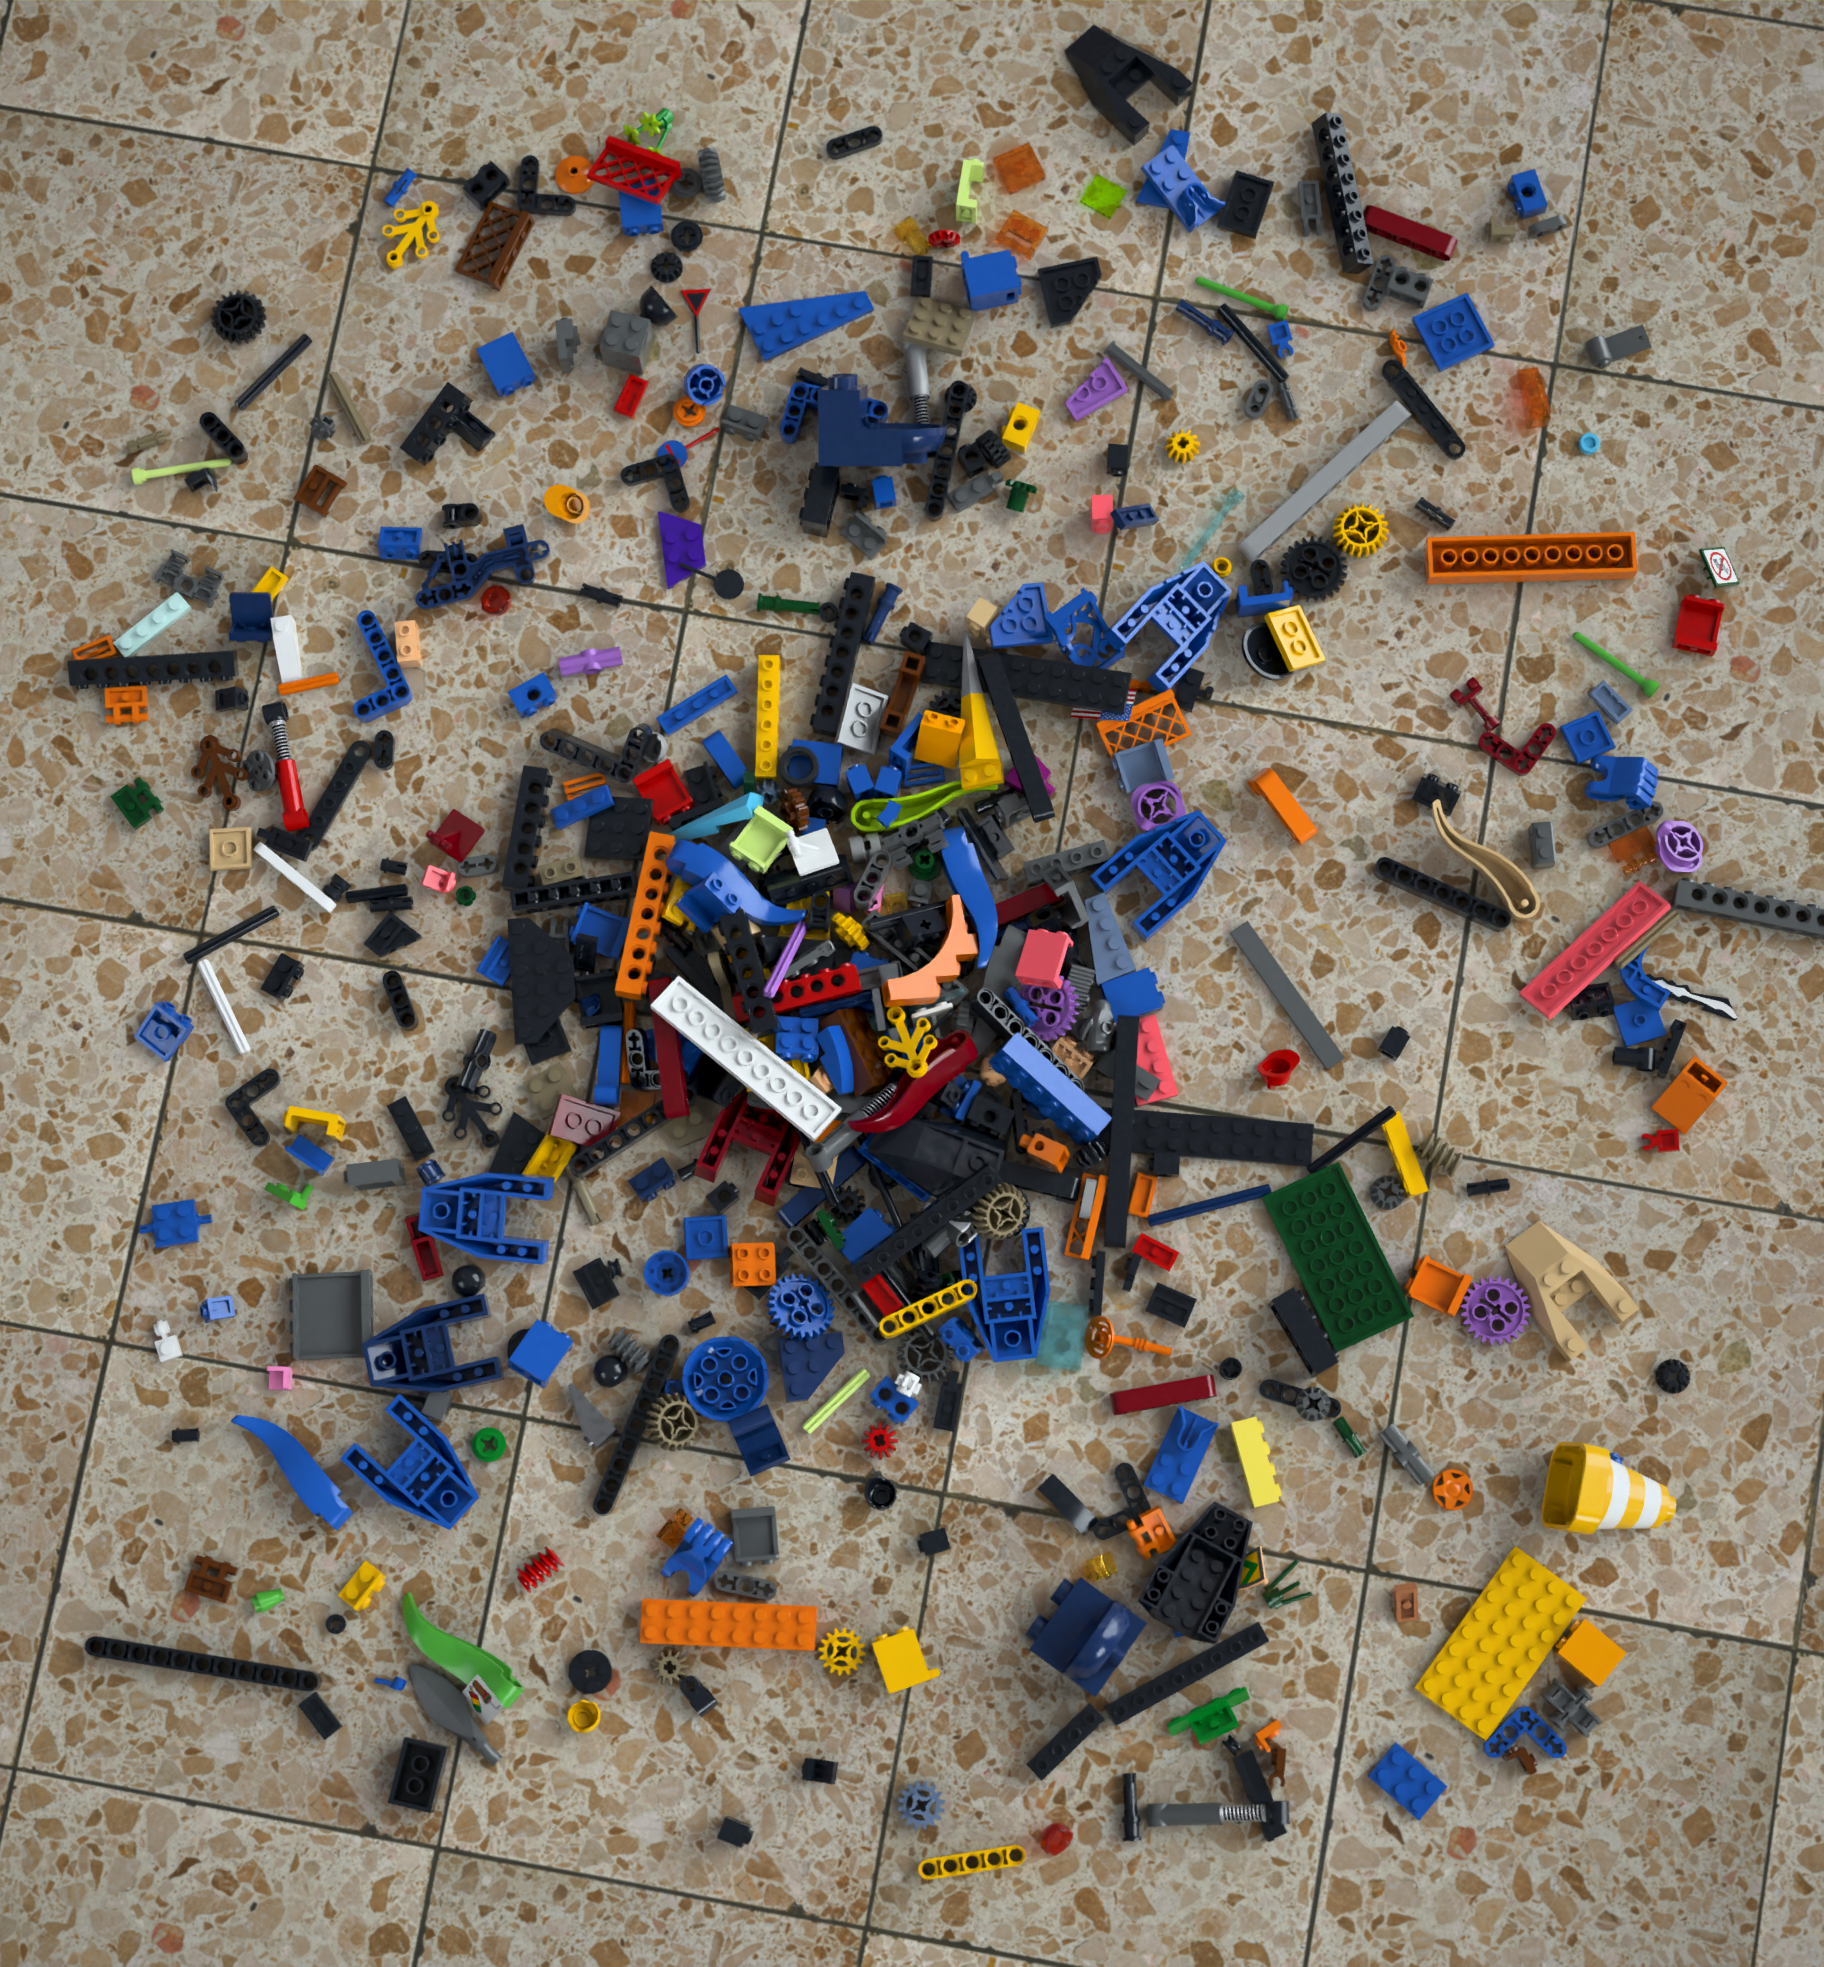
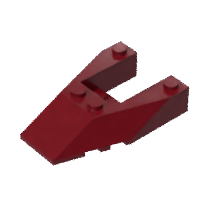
M745 1087L732 1099L727 1108L720 1111L696 1163L694 1176L714 1183L734 1141L770 1156L756 1186L754 1199L774 1207L799 1146L800 1139L794 1125L776 1110L748 1105L746 1102L748 1092Z

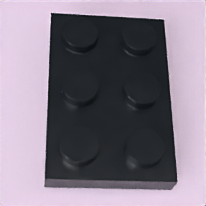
M1236 170L1217 228L1256 239L1275 182Z

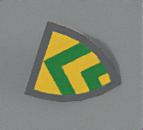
M1261 1546L1246 1554L1239 1590L1249 1589L1258 1584L1262 1586L1268 1584V1579L1265 1577Z

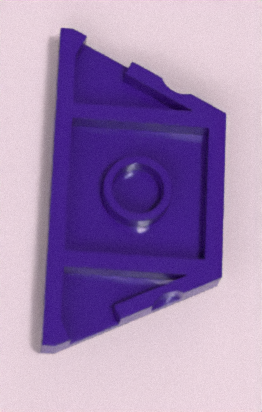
M658 512L667 588L672 589L675 584L683 579L686 580L694 573L679 567L678 563L698 570L706 567L701 524L664 512Z

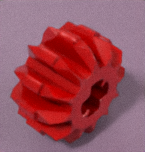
M878 1423V1430H875L874 1426L870 1425L872 1433L864 1431L863 1434L869 1437V1439H862L861 1442L863 1444H870L864 1448V1451L868 1452L872 1449L870 1453L871 1458L878 1452V1459L882 1460V1452H885V1455L889 1458L890 1453L888 1449L896 1451V1448L891 1443H898V1439H890V1437L896 1434L895 1430L887 1433L890 1425L887 1424L884 1430H882V1424ZM880 1435L884 1436L885 1445L882 1446L880 1444V1447H877L874 1439L877 1436L880 1438Z

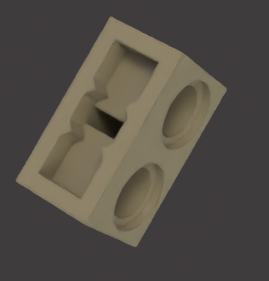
M579 855L538 866L543 885L586 879Z

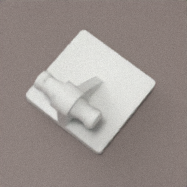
M827 828L800 837H795L792 830L786 832L788 838L787 845L800 876L839 863Z
M940 1002L935 1005V1008L915 1010V1013L911 1015L913 1027L916 1026L920 1018H926L934 1026L937 1021H940L953 1009L952 1003ZM938 1027L935 1030V1034L937 1038L942 1039L943 1036L940 1035Z

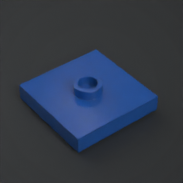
M1598 710L1559 728L1577 765L1592 759L1594 755H1602L1616 748Z
M1639 999L1614 1006L1613 1014L1625 1048L1667 1035L1659 1012Z
M727 1215L684 1218L686 1261L729 1258Z

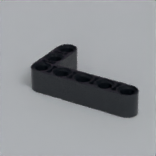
M641 723L631 729L621 756L556 728L544 732L540 736L539 742L542 748L621 783H628L638 775L652 737V729L645 723ZM637 730H641L644 733V739L638 737ZM548 735H552L554 737V744L548 740ZM567 743L572 744L573 752L568 750ZM630 749H634L637 752V758L630 754ZM586 751L592 754V760L586 757ZM605 759L611 762V768L606 767ZM624 767L629 769L630 776L624 774Z

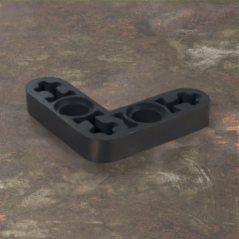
M533 155L525 156L521 161L517 197L520 211L537 215H573L576 211V203L571 196L538 194L539 161ZM530 162H533L534 166H532L531 168L532 175L529 174V170L527 167V165H529ZM527 180L534 182V186L530 189L523 187L524 182ZM525 194L529 195L530 204H528V207H524L523 204L526 202ZM543 201H551L552 206L549 209L542 208L541 204ZM566 202H569L570 206L565 210L564 206Z
M666 454L626 466L622 469L621 479L627 486H635L663 477L673 509L679 513L689 509V496L679 462L674 455ZM667 460H670L672 463H674L672 464L671 469H668L667 466H664L667 464ZM659 462L661 466H664L661 467L662 472H659V467L657 465V463ZM648 465L654 466V474L646 475L644 473L645 467ZM639 468H640V472H641V474H642V476H643L642 478H640L639 474H637V473H638V470H637V469H639ZM628 472H631L632 474H637L633 476V480L629 481L628 478H625L628 476ZM677 478L681 481L678 488H671L669 486L672 479ZM676 493H680L683 501L686 500L682 507H679L678 504L675 505L678 502Z
M639 1027L629 1030L626 1034V1048L631 1085L639 1090L661 1089V1084L657 1083L655 1079L659 1069H651L648 1038L645 1030ZM633 1035L639 1036L640 1039L637 1041V1039L633 1038ZM636 1053L641 1054L643 1058L641 1064L635 1061ZM684 1069L685 1081L687 1085L689 1082V1074ZM638 1077L644 1078V1082L638 1081Z
M271 1068L262 1071L230 1094L225 1101L228 1111L248 1139L257 1147L266 1146L270 1141V1134L250 1106L280 1084V1074ZM268 1074L272 1076L275 1075V1077L273 1078V1083H270L268 1081L264 1084V1086L266 1087V1089L264 1090L262 1086L257 1082L260 1080L262 1083H264L268 1079ZM252 1085L257 1086L259 1089L258 1094L254 1097L248 1095V1088ZM243 1092L244 1096H245L249 1101L246 1102V1101L243 1099V1100H241V1101L238 1103V1104H239V1108H236V1107H232V1108H231V1106L233 1105L232 1100H233V1099H236V1100L238 1101V1100H240L241 1098H243V1097L240 1095V1094ZM245 1115L253 1116V1123L249 1126H245L242 1123ZM256 1127L260 1134H265L263 1135L264 1140L262 1142L259 1140L255 1141L257 1138L256 1134L253 1131L250 1133L248 1131Z
M1120 1463L1115 1469V1477L1129 1508L1102 1519L1094 1525L1093 1533L1099 1540H1107L1128 1530V1527L1121 1528L1117 1525L1116 1520L1120 1515H1125L1129 1520L1133 1519L1136 1525L1142 1523L1140 1517L1136 1514L1139 1511L1138 1506L1132 1507L1131 1503L1138 1502L1143 1498L1145 1502L1140 1503L1142 1508L1152 1509L1135 1470L1129 1463ZM1121 1467L1130 1469L1128 1477L1130 1480L1134 1478L1136 1482L1129 1483L1124 1487L1122 1483H1126V1479L1118 1474L1121 1472ZM1132 1486L1137 1487L1140 1492L1138 1498L1131 1499L1127 1494L1128 1488ZM1112 1519L1113 1526L1117 1529V1532L1113 1533L1112 1528L1106 1532L1107 1536L1098 1534L1099 1525L1102 1524L1106 1527L1110 1525L1108 1520Z

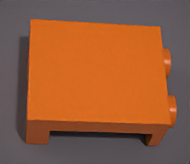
M1425 1255L1423 1259L1418 1258L1414 1266V1270L1417 1272L1414 1278L1410 1277L1405 1286V1289L1408 1290L1406 1296L1453 1318L1473 1277L1452 1270L1430 1259L1428 1255Z

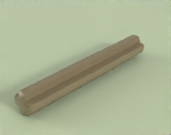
M333 371L327 375V379L360 443H367L371 440V436L338 372Z
M1670 910L1620 954L1614 961L1615 965L1619 969H1623L1680 918V915L1675 910Z

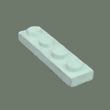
M177 591L113 642V644L124 657H131L192 608Z

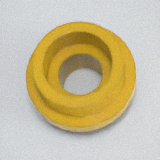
M1219 557L1212 562L1211 569L1220 578H1224L1231 573L1232 565L1227 558ZM1222 565L1225 567V570L1220 571L1217 567Z

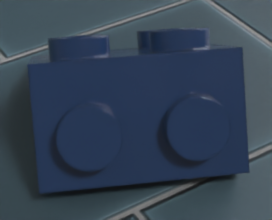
M230 593L232 625L229 631V641H271L273 636L271 626L273 609L270 593Z

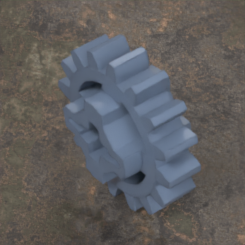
M916 1781V1787L914 1788L911 1784H908L909 1791L902 1790V1794L905 1797L898 1798V1801L903 1803V1806L898 1807L899 1811H904L901 1819L907 1817L906 1825L909 1826L913 1822L915 1823V1829L919 1827V1824L922 1825L924 1830L927 1827V1823L935 1826L933 1820H941L938 1813L945 1811V1809L940 1807V1804L945 1803V1800H939L942 1792L936 1793L934 1791L936 1785L929 1788L928 1781L924 1783V1786H921L920 1782ZM917 1790L928 1791L931 1795L927 1797L921 1796ZM911 1795L913 1804L907 1809V1799ZM918 1799L922 1802L931 1799L925 1805V1811H922V1809L912 1811L917 1806ZM936 1801V1810L932 1815L929 1811L930 1805ZM920 1814L923 1815L925 1820H917L912 1816Z

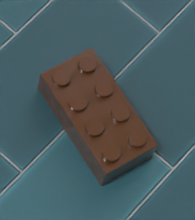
M862 1007L837 1010L820 1022L823 1030L830 1026L840 1025L851 1055L854 1075L853 1092L855 1096L861 1097L878 1094L880 1091H883L888 1086L890 1074L894 1069L888 1067L885 1063L886 1053L879 1047L877 1035L867 1019V1014L863 1011Z

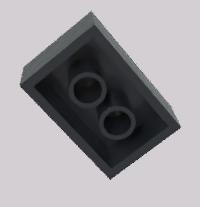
M815 462L814 469L810 468L809 488L806 487L804 492L805 507H801L799 513L800 526L803 528V533L827 538L841 483L840 467L818 466V462Z
M404 1737L388 1803L433 1813L450 1746L412 1737Z

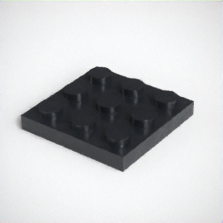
M612 796L613 806L589 816L584 856L586 858L643 862L651 831L654 800Z

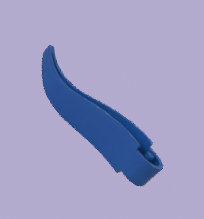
M963 826L944 829L943 833L949 846L942 849V867L955 895H960L961 902L964 903L965 912L975 926L979 941L977 968L982 969L988 965L996 942L998 928L996 906L980 867L974 844L968 843Z
M678 840L666 858L667 868L672 873L681 876L682 881L691 885H695L714 871L743 900L737 911L744 909L751 922L764 926H781L802 921L808 914L807 909L789 910L775 906L763 898L731 861L704 843L696 845L687 840Z
M236 1415L231 1420L233 1424L245 1428L263 1441L272 1452L290 1485L315 1516L319 1517L322 1515V1519L338 1531L353 1515V1511L339 1498L343 1493L291 1434L269 1421L251 1416Z

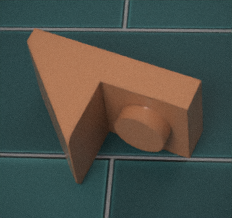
M1416 1582L1394 1585L1392 1596L1397 1623L1419 1620L1418 1588Z

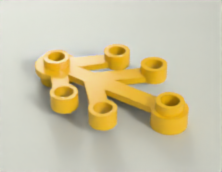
M425 201L418 209L408 211L403 209L395 210L394 217L399 223L405 222L406 219L417 217L418 219L415 223L396 227L385 225L382 232L388 239L396 235L406 234L395 251H390L386 255V261L390 268L397 269L402 266V255L414 238L417 245L415 250L419 259H426L429 253L425 247L422 227L427 221L429 229L427 238L429 242L437 243L440 240V235L435 225V218L439 214V208L436 203ZM427 208L432 209L430 212H425ZM400 213L404 214L402 218H398L397 215ZM388 229L392 230L390 234H386L385 232ZM432 234L437 235V237L434 239L430 238ZM425 250V253L420 255L419 251ZM397 256V259L391 260V257Z
M899 1006L891 1007L887 1011V1018L892 1024L896 1025L902 1043L883 1036L878 1040V1045L883 1051L892 1049L908 1055L909 1060L898 1058L894 1053H889L885 1057V1063L890 1068L898 1066L907 1069V1073L913 1078L922 1077L928 1069V1064L925 1060L930 1050L934 1049L938 1042L933 1035H927L923 1039L924 1045L918 1056L915 1050L923 1033L929 1031L931 1024L926 1018H920L910 1039L904 1023L905 1012ZM895 1058L893 1062L889 1063L890 1059Z

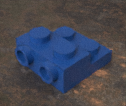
M168 1001L155 1003L133 1036L165 1062L171 1059L179 1045L186 1041L194 1029V1026L191 1024L192 1020L184 1014L179 1015L175 1012L176 1007Z
M777 1016L782 1032L775 1033L774 1054L783 1061H791L792 1059L801 1060L804 1063L817 1061L819 1055V1041L816 1037L818 1034V1019Z
M960 1316L949 1319L938 1329L941 1333L939 1335L941 1340L946 1345L950 1344L955 1350L953 1351L954 1355L961 1362L967 1363L987 1349Z

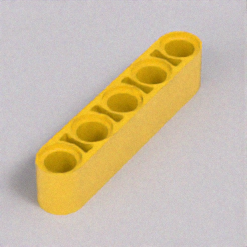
M969 1279L962 1280L883 1318L879 1326L880 1334L884 1338H894L973 1300L977 1293L976 1284ZM966 1285L970 1286L973 1289V1293L966 1296L961 1292V1288ZM944 1295H950L954 1301L952 1304L946 1305L942 1302L941 1298ZM925 1304H931L934 1307V1312L926 1314L922 1311V1307ZM911 1313L915 1320L912 1323H905L902 1318L903 1315ZM890 1322L894 1324L895 1330L891 1333L885 1332L883 1329L885 1323Z
M1013 1844L926 1858L920 1862L918 1871L924 1879L943 1878L1018 1866L1024 1862L1026 1854L1020 1845ZM1012 1849H1019L1022 1852V1857L1019 1861L1010 1859L1009 1853ZM996 1852L1000 1855L998 1864L992 1865L988 1862L987 1857L990 1853ZM969 1856L977 1857L978 1865L975 1868H969L966 1865V1859ZM948 1859L954 1860L957 1864L956 1869L952 1872L946 1871L944 1868V1862ZM925 1863H932L935 1871L931 1875H926L922 1871V1866Z

